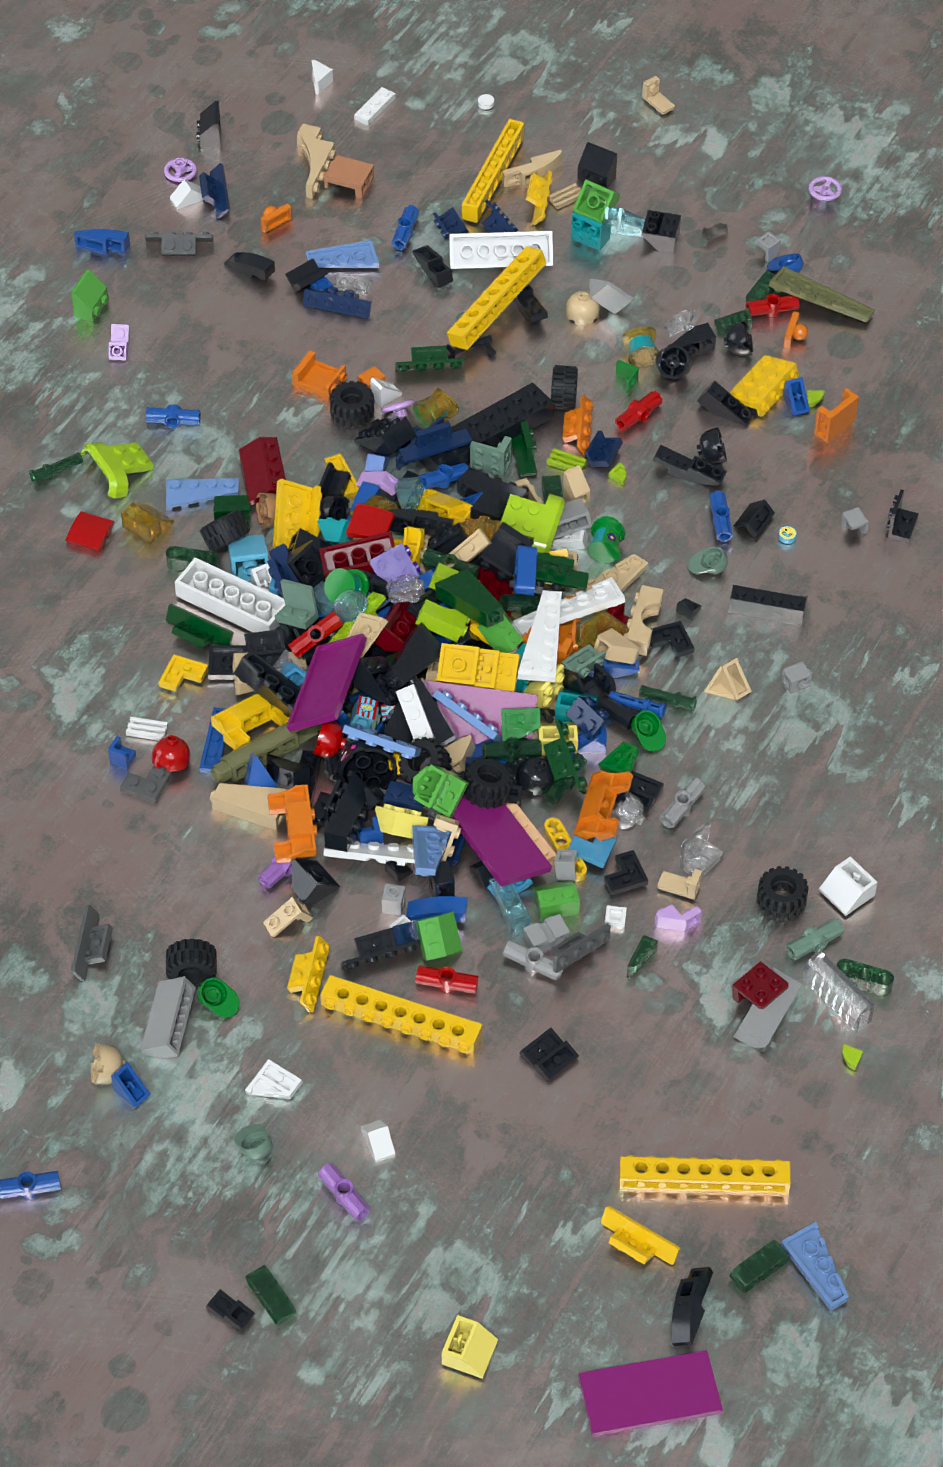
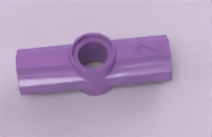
M274 856L271 864L258 874V880L261 885L266 889L271 888L282 877L292 875V862L276 863Z
M333 1163L323 1166L318 1172V1176L334 1194L336 1202L343 1205L355 1221L364 1219L370 1212V1207L353 1188L352 1181L346 1179Z

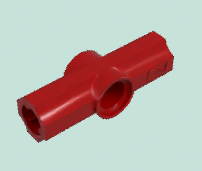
M770 294L763 300L746 302L745 305L748 316L765 314L768 317H776L779 312L797 310L800 306L798 297L793 295L780 297L776 294Z
M651 391L641 400H633L627 410L615 418V423L621 431H624L638 421L644 422L649 417L651 411L662 404L663 399L657 391Z
M333 611L316 625L311 626L305 633L291 642L288 647L298 659L340 628L343 623ZM317 630L320 632L321 637L315 640L311 638L310 633Z
M419 965L415 983L439 987L445 993L456 990L475 994L479 976L456 972L452 967L448 966L437 969Z

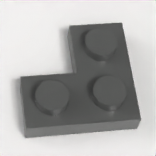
M153 766L147 778L128 773L120 786V791L156 803L173 774L161 766L160 769Z

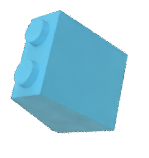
M264 535L241 537L227 545L232 575L247 582H251L250 569L266 564L269 561Z

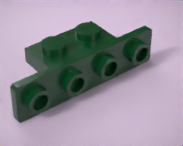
M446 345L411 347L412 361L395 362V371L399 370V372L404 373L414 369L416 371H426L431 368L443 370L447 367L460 369L465 366V358L447 359Z
M528 421L520 422V435L512 439V448L520 477L537 475L534 461V452H537L536 441H532L534 438L533 429L529 428Z
M540 552L537 554L536 580L586 590L589 574L572 570L575 560L568 557H559Z
M174 604L168 606L166 621L175 625L172 629V634L178 636L179 639L187 640L195 646L202 648L212 642L218 645H231L234 635L233 631Z
M558 719L555 722L561 738L543 745L554 779L558 782L574 776L579 792L584 795L587 793L586 787H588L585 777L581 776L580 769H582L579 759H576L574 755L576 748L574 743L569 740L568 734H570L567 724Z

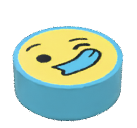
M783 526L779 529L778 539L782 543L791 544L796 540L797 531L793 527Z

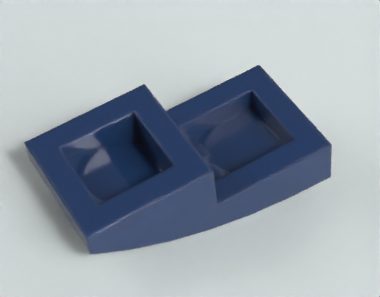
M415 921L392 926L397 946L419 940Z

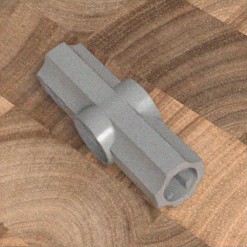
M691 778L686 786L675 794L672 803L660 816L663 826L674 828L683 816L690 813L691 806L706 789L702 780Z
M510 940L503 951L504 957L524 965L526 971L530 973L538 972L556 981L562 975L563 970L558 973L553 972L554 959L543 955L542 950L537 947L528 948L516 941Z

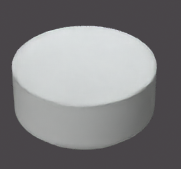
M488 94L479 96L478 106L484 110L491 109L494 106L493 96Z

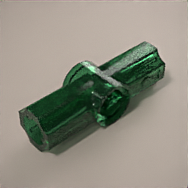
M429 548L425 550L421 561L423 565L436 569L438 563L446 566L449 563H453L455 565L450 568L459 572L468 569L476 578L480 570L479 566L460 560L454 554H443Z
M502 594L499 598V603L503 606L504 611H520L525 616L537 611L541 596Z
M509 737L506 741L482 743V757L485 759H504L508 762H514L518 758L541 756L542 744L539 739L519 740L516 737Z
M576 753L574 754L575 758L579 759L582 769H580L581 773L587 765V760L582 754ZM574 776L558 782L554 780L543 792V797L552 805L558 804L567 790H572L575 786Z

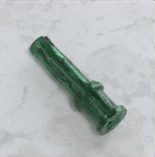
M77 452L53 464H44L37 470L29 471L30 479L34 485H38L39 482L45 479H52L59 472L83 463V458Z
M641 685L639 690V697L673 705L675 709L683 708L691 713L695 711L697 696L689 697L682 695V692L674 694Z

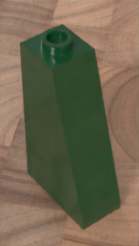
M468 569L435 583L436 598L483 626L488 628L504 621L503 606Z

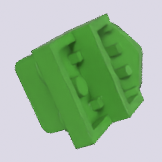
M431 764L430 766H425L413 777L412 792L415 795L414 799L451 818L469 783L460 778L455 772Z

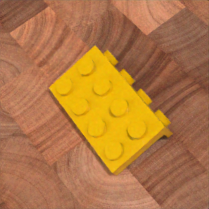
M764 355L729 393L744 406L757 409L758 416L763 417L784 394L785 381L799 377L797 363Z
M284 479L277 481L273 549L282 544L289 548L292 536L300 528L318 537L320 532L318 519L321 515V486L316 485L311 488Z

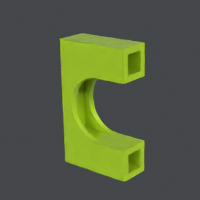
M438 563L428 587L435 590L436 582L459 573V571ZM426 599L419 611L415 624L419 625L422 622L428 630L457 642L460 636L464 637L468 626L465 624H468L471 618L456 609H448Z

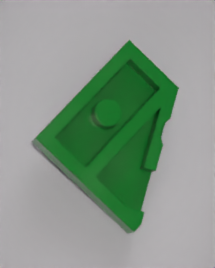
M540 708L501 709L503 747H507L541 728Z
M623 741L598 763L600 770L609 773H623L627 771L631 773L639 754L638 747Z

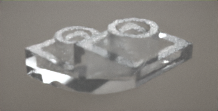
M337 274L333 287H337L341 291L353 290L356 294L363 295L369 293L373 281L370 278L359 275Z

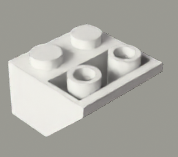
M849 857L833 869L820 886L819 891L847 916L875 896L877 881L853 858Z

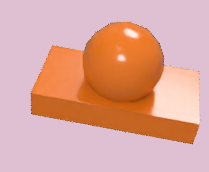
M288 203L280 208L267 206L264 209L263 217H261V230L267 233L291 220V206Z
M798 312L792 313L784 337V348L790 349L793 338L799 341L804 340L808 336V328L804 324H798L800 314Z

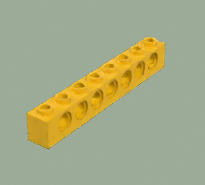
M509 119L462 203L463 220L478 223L487 207L485 201H490L502 179V171L508 168L524 139V122Z
M526 246L446 332L451 346L468 350L547 264L543 250Z
M329 975L321 992V1005L327 1009H334L348 1016H356L366 1022L380 1024L385 1028H393L404 1034L420 1037L425 1041L430 1040L443 1047L457 1049L462 1053L474 1055L482 1037V1024L332 975Z
M633 1155L620 1157L619 1189L789 1194L791 1184L790 1161L780 1159L763 1161L761 1159L741 1160L733 1158L727 1160L719 1158L699 1159L697 1157L677 1158L674 1156L668 1158H657L655 1156L635 1157Z

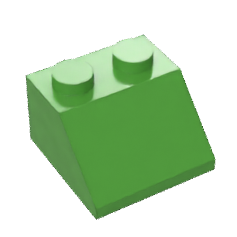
M585 179L572 211L603 223L614 211L621 194Z
M88 269L71 292L74 317L94 322L96 317L101 314L104 305H107L109 301L107 287Z
M503 610L504 621L488 628L480 624L477 628L494 650L509 653L523 641V634Z
M567 880L532 886L540 921L558 914L561 917L579 914L580 899L576 885L572 881Z
M454 911L414 920L423 960L437 959L462 951Z

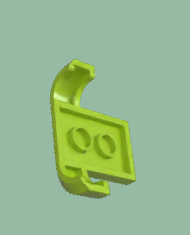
M103 442L87 443L80 453V457L90 454L106 475L109 482L108 496L112 498L127 496L128 478L126 474L152 471L154 464L138 442L110 446Z
M550 493L546 504L510 494L500 525L502 522H505L529 539L534 540L532 547H537V554L538 552L549 553L566 502L563 497Z

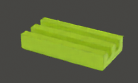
M555 448L547 459V465L564 471L577 465L583 470L587 463V459Z

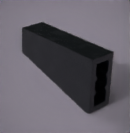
M422 622L409 633L383 677L395 692L440 657V643Z
M415 677L408 681V686L414 684L433 731L434 740L443 747L455 740L459 735L437 700L432 696L433 694L424 679L420 678L418 680Z

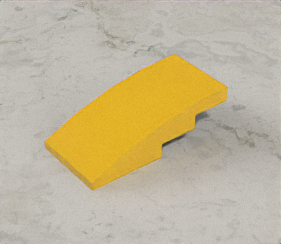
M442 643L436 681L515 692L520 655L502 653L497 650L480 649V647Z

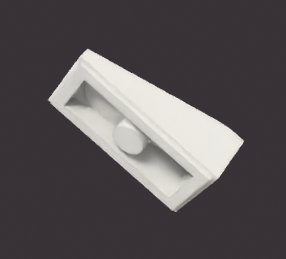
M584 529L554 539L552 546L586 549L588 541L587 531Z

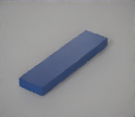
M214 707L212 716L225 710V708ZM211 721L199 767L200 772L211 773L210 770L213 766L220 762L226 745L223 741V735L211 725Z

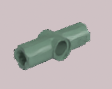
M833 918L819 927H809L801 937L786 944L785 949L791 959L797 960L812 951L815 953L820 952L826 947L828 942L844 934L842 923L839 919Z

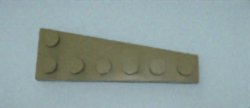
M785 266L779 270L769 283V287L774 288L777 292L791 294L866 323L875 311V309Z

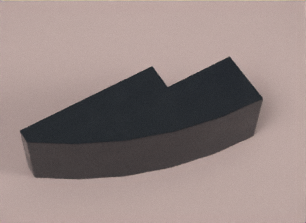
M428 245L412 251L423 271L435 285L440 287L453 282L452 270L443 263V257Z
M236 252L224 262V265L251 279L256 276L265 281L275 272V261L248 252Z

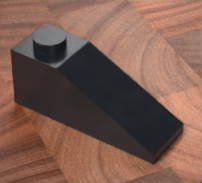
M271 754L266 755L267 772L280 787L290 789L295 785H310L309 766Z

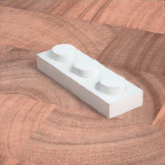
M381 87L354 114V120L369 125L395 99V93Z
M412 684L396 691L414 741L416 738L421 739L422 737L434 739L433 731L415 685Z

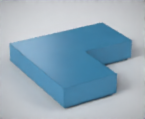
M574 836L568 850H577L578 858L603 868L617 838L613 837L599 841L595 837L594 842L591 843L578 836Z

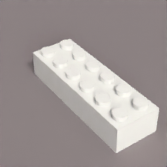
M552 231L449 234L450 269L507 267L526 246L543 250L547 263L545 266H553Z
M194 558L175 581L177 597L251 632L275 630L283 625V623L276 622L274 616L285 606L283 598L200 559Z

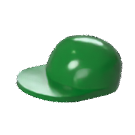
M645 710L633 717L631 729L638 737L642 747L650 752L662 749L666 742V734L658 716L652 711Z
M209 978L199 985L197 989L198 1001L215 1015L221 1018H229L238 1011L239 997L224 981L219 978Z

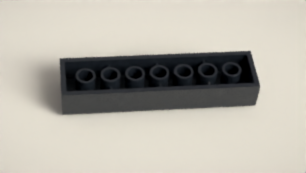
M532 382L452 426L451 431L453 433L466 428L472 441L497 448L498 443H502L505 436L513 439L520 435V422L528 421L529 428L534 429L554 418V402ZM470 444L432 455L419 461L430 472L436 471L441 464L454 466L465 463L468 466L470 464Z

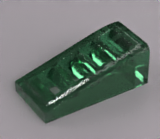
M766 271L746 295V299L750 301L763 300L772 294L775 290L769 287V283L775 274Z
M749 309L715 319L714 324L718 334H725L730 326L742 321H746L750 329L746 330H752L753 320Z
M645 935L642 936L628 964L627 977L631 978L656 953L658 947L656 939Z

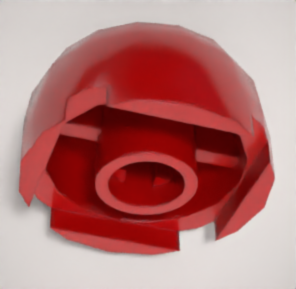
M330 721L322 724L313 755L329 758L335 756L339 749H344L347 739L343 738V728L339 723Z
M169 735L155 743L151 760L158 769L161 766L165 767L166 771L169 772L184 770L187 768V764H190V749L183 739Z

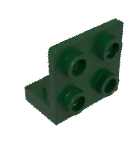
M247 495L214 497V520L232 511L240 510L247 524L251 525V505H249Z

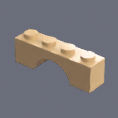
M642 585L640 592H636L634 600L636 605H632L630 614L633 617L628 619L626 629L629 631L624 633V637L640 648L638 653L640 655L647 656L652 630L645 626L642 621L647 617L659 614L664 589Z

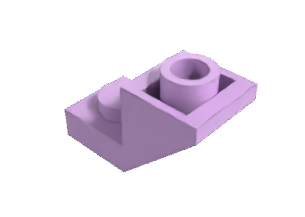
M111 324L109 360H127L130 325Z
M369 471L360 474L356 485L360 487L363 481L379 485L383 491L393 496L397 492L400 480L387 471Z
M671 904L657 911L655 926L657 928L686 932L701 923L702 911L696 906L693 909L686 910L681 915Z

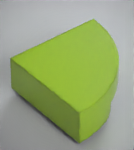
M807 390L806 395L809 407H814L823 400L824 390Z
M619 463L609 472V477L621 485H624L626 482L627 473L624 465Z
M844 1044L842 1056L847 1066L856 1071L863 1051Z

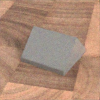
M593 278L589 280L590 298L614 314L633 300L632 296L608 281Z

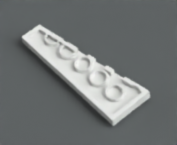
M610 577L592 585V589L586 592L582 590L577 592L573 598L567 599L565 597L561 599L559 624L625 603V596L614 579ZM537 611L513 621L523 635L528 633L530 627H532Z
M543 590L518 670L517 679L555 682L562 592Z
M355 841L354 845L350 846L348 852L329 849L324 846V856L360 861H369L371 858H374L378 863L385 864L391 860L397 862V865L405 866L406 863H414L413 844L403 846L397 843L384 845L378 842L366 844Z

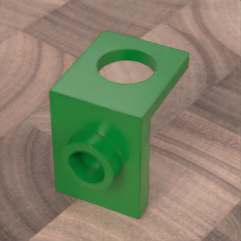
M618 360L616 362V374L628 379L627 393L631 391L638 381L639 368Z

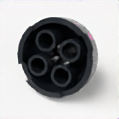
M363 739L350 743L342 751L338 761L339 778L342 780L343 785L348 783L347 775L349 770H352L368 786L375 783L379 788L387 790L390 781H395L397 776L394 754L383 750V746L377 745L374 747L365 744L366 740ZM389 758H390V762H391V765H390V766L392 767V770L389 769V765H388V759H389Z

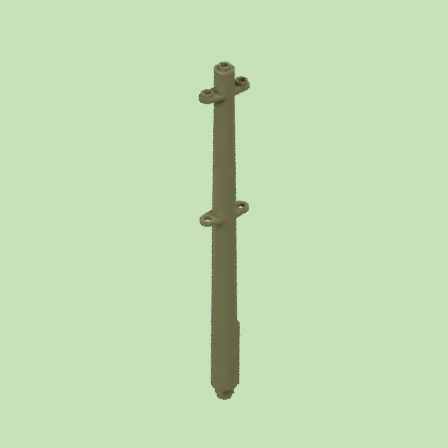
M525 597L514 602L511 608V620L514 621L534 612L533 602ZM428 667L415 677L419 678L426 674ZM353 687L348 690L346 697L361 690ZM342 707L347 716H351V711ZM287 723L222 756L220 762L215 764L210 770L211 775L217 783H223L229 779L236 782L246 776L251 753L254 752L263 766H266V755L271 754L282 757L299 748V744L318 734L322 724L290 732L286 728Z

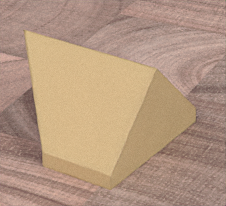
M737 658L720 666L704 692L733 700H738L752 692Z

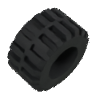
M555 365L553 368L551 400L554 402V409L556 410L575 409L578 369L576 366Z
M359 381L342 382V385H336V388H333L332 393H330V413L332 419L336 423H340L341 426L345 425L348 428H351V426L356 428L359 425H365V422H370L374 416V393L370 387L367 388L366 384H361Z
M235 510L201 528L200 533L209 551H215L245 536L250 531V528L241 511Z
M427 737L416 738L415 742L410 741L408 743L421 748L420 756L408 759L400 754L399 758L401 761H398L402 777L412 785L413 777L420 771L422 762L428 757H431L428 766L432 764L443 767L448 771L452 769V765L449 764L452 762L449 752L438 742Z
M492 758L473 760L465 769L463 780L469 784L463 795H465L467 801H471V804L478 805L480 808L490 809L492 807L495 809L498 806H503L504 802L508 800L513 783L511 770L505 764H501L498 760L494 761Z
M777 866L776 869L770 868L769 872L765 871L763 877L759 880L757 903L760 905V910H765L764 914L767 916L771 915L772 919L775 920L780 918V920L784 921L785 918L791 920L793 916L798 917L800 912H803L805 909L809 890L807 880L803 879L804 875L802 873L798 874L796 869L793 868L791 870L787 866L785 868ZM782 890L790 893L791 895L781 896L776 894L775 891Z
M182 939L181 941L174 942V944H171L166 949V975L168 979L185 976L197 987L204 980L216 977L217 951L209 942L201 939Z

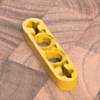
M553 817L545 821L544 832L556 854L558 849H568L572 840L562 822ZM558 839H564L567 843L564 845H559L556 843V841ZM577 858L576 868L581 873L576 871L577 878L575 881L579 882L586 878L587 867L583 859Z

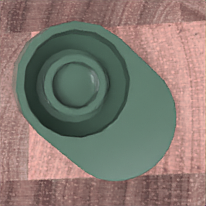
M719 547L703 549L696 552L690 558L688 568L693 574L707 572L717 575L727 567L728 557Z
M258 1124L243 1128L234 1138L235 1144L250 1160L261 1159L272 1149V1140L268 1131Z

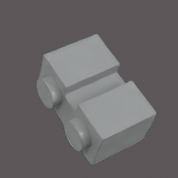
M560 914L547 917L542 924L538 922L531 923L523 928V940L527 947H537L543 953L551 951L554 946L570 937V931Z

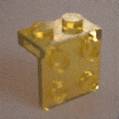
M601 610L576 627V644L580 648L588 644L594 648L599 634L613 628L621 635H624L628 632V627L608 612Z

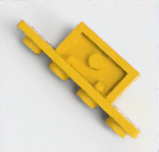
M550 170L543 177L535 173L530 176L525 200L535 205L532 225L534 226L538 222H542L546 215L544 212L548 205L547 197L550 194L549 187L552 183V171Z
M320 935L315 938L312 952L295 955L287 986L291 993L302 991L300 1003L309 1013L314 1012L330 950V945Z
M607 1206L605 1208L601 1224L615 1232L610 1237L609 1244L643 1264H646L654 1255L670 1265L675 1263L680 1251L679 1246L613 1207Z

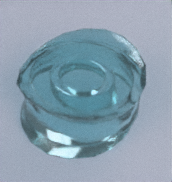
M346 590L336 598L333 609L337 616L342 617L347 622L356 620L359 612L363 613L365 611L368 600L361 592Z

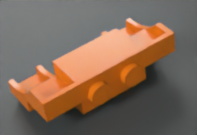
M599 771L592 774L574 836L584 840L596 837L599 841L615 837L620 821L615 817L610 818L617 794L629 791L633 774L629 771L623 773Z
M295 785L286 791L268 794L269 814L285 813L289 838L288 841L274 843L276 863H291L294 858L316 856L315 836H317V826L313 825L312 820H315L314 808L310 807L308 785Z

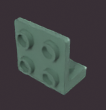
M505 436L502 443H498L497 448L472 441L470 444V467L504 477L511 464L512 438Z
M285 579L281 580L285 606L274 615L276 622L307 629L319 618L313 587Z

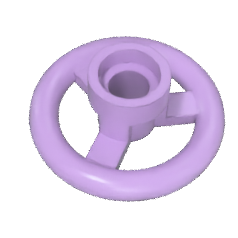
M181 157L169 161L164 167L165 176L174 182H182L184 179L189 181L197 173L195 163ZM170 167L175 169V176L169 173ZM192 171L188 176L181 177V174Z
M821 176L810 182L809 192L818 200L831 201L840 196L842 186L832 177ZM826 181L821 186H814L818 182ZM832 183L837 188L836 193H833L830 190V185Z
M409 399L381 408V412L392 411L393 417L407 416L405 407L413 405L415 401Z

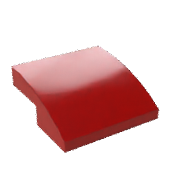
M357 504L346 530L347 537L366 538L388 533L395 515L378 507Z
M80 511L65 541L76 546L101 552L105 539L109 538L115 522Z

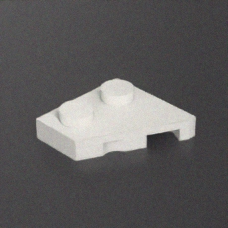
M268 1059L245 1089V1092L248 1095L291 1099L303 1082L297 1076Z

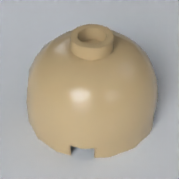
M578 291L573 293L567 300L565 315L568 320L575 321L577 325L591 324L594 322V319L599 317L600 306L590 298V292Z
M96 1043L92 1052V1056H95L94 1062H91V1081L94 1085H109L112 1083L111 1075L125 1063V1060L121 1058L119 1050L114 1046Z

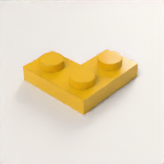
M173 654L158 682L159 687L177 692L184 678L202 683L208 672V665Z

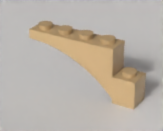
M302 123L297 133V147L302 148L310 164V174L306 183V197L313 199L315 193L319 191L321 181L323 182V174L329 169V164L336 157L337 151L334 148L333 142L323 140L320 127Z

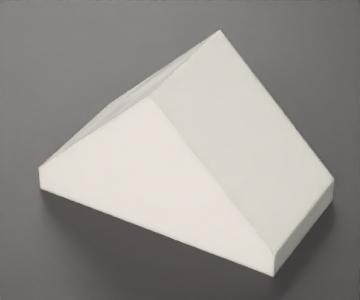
M312 60L315 94H319L333 82V69L316 60Z
M184 179L170 196V200L177 210L203 201L201 187Z
M374 377L370 379V388L374 393V401L381 407L403 394L393 383Z
M268 563L250 569L251 584L270 592L268 588L272 577L268 572L270 568Z
M378 1120L361 1126L362 1133L375 1162L395 1156L388 1126Z

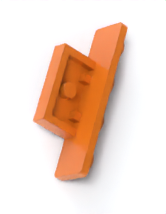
M585 394L581 395L580 408L564 413L562 436L565 443L577 439V448L584 457H586L585 452L590 445L591 422L593 421L592 409L594 408L593 402Z

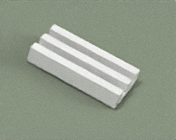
M130 717L126 736L159 740L165 737L168 722Z

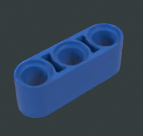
M517 546L514 594L534 595L537 547Z

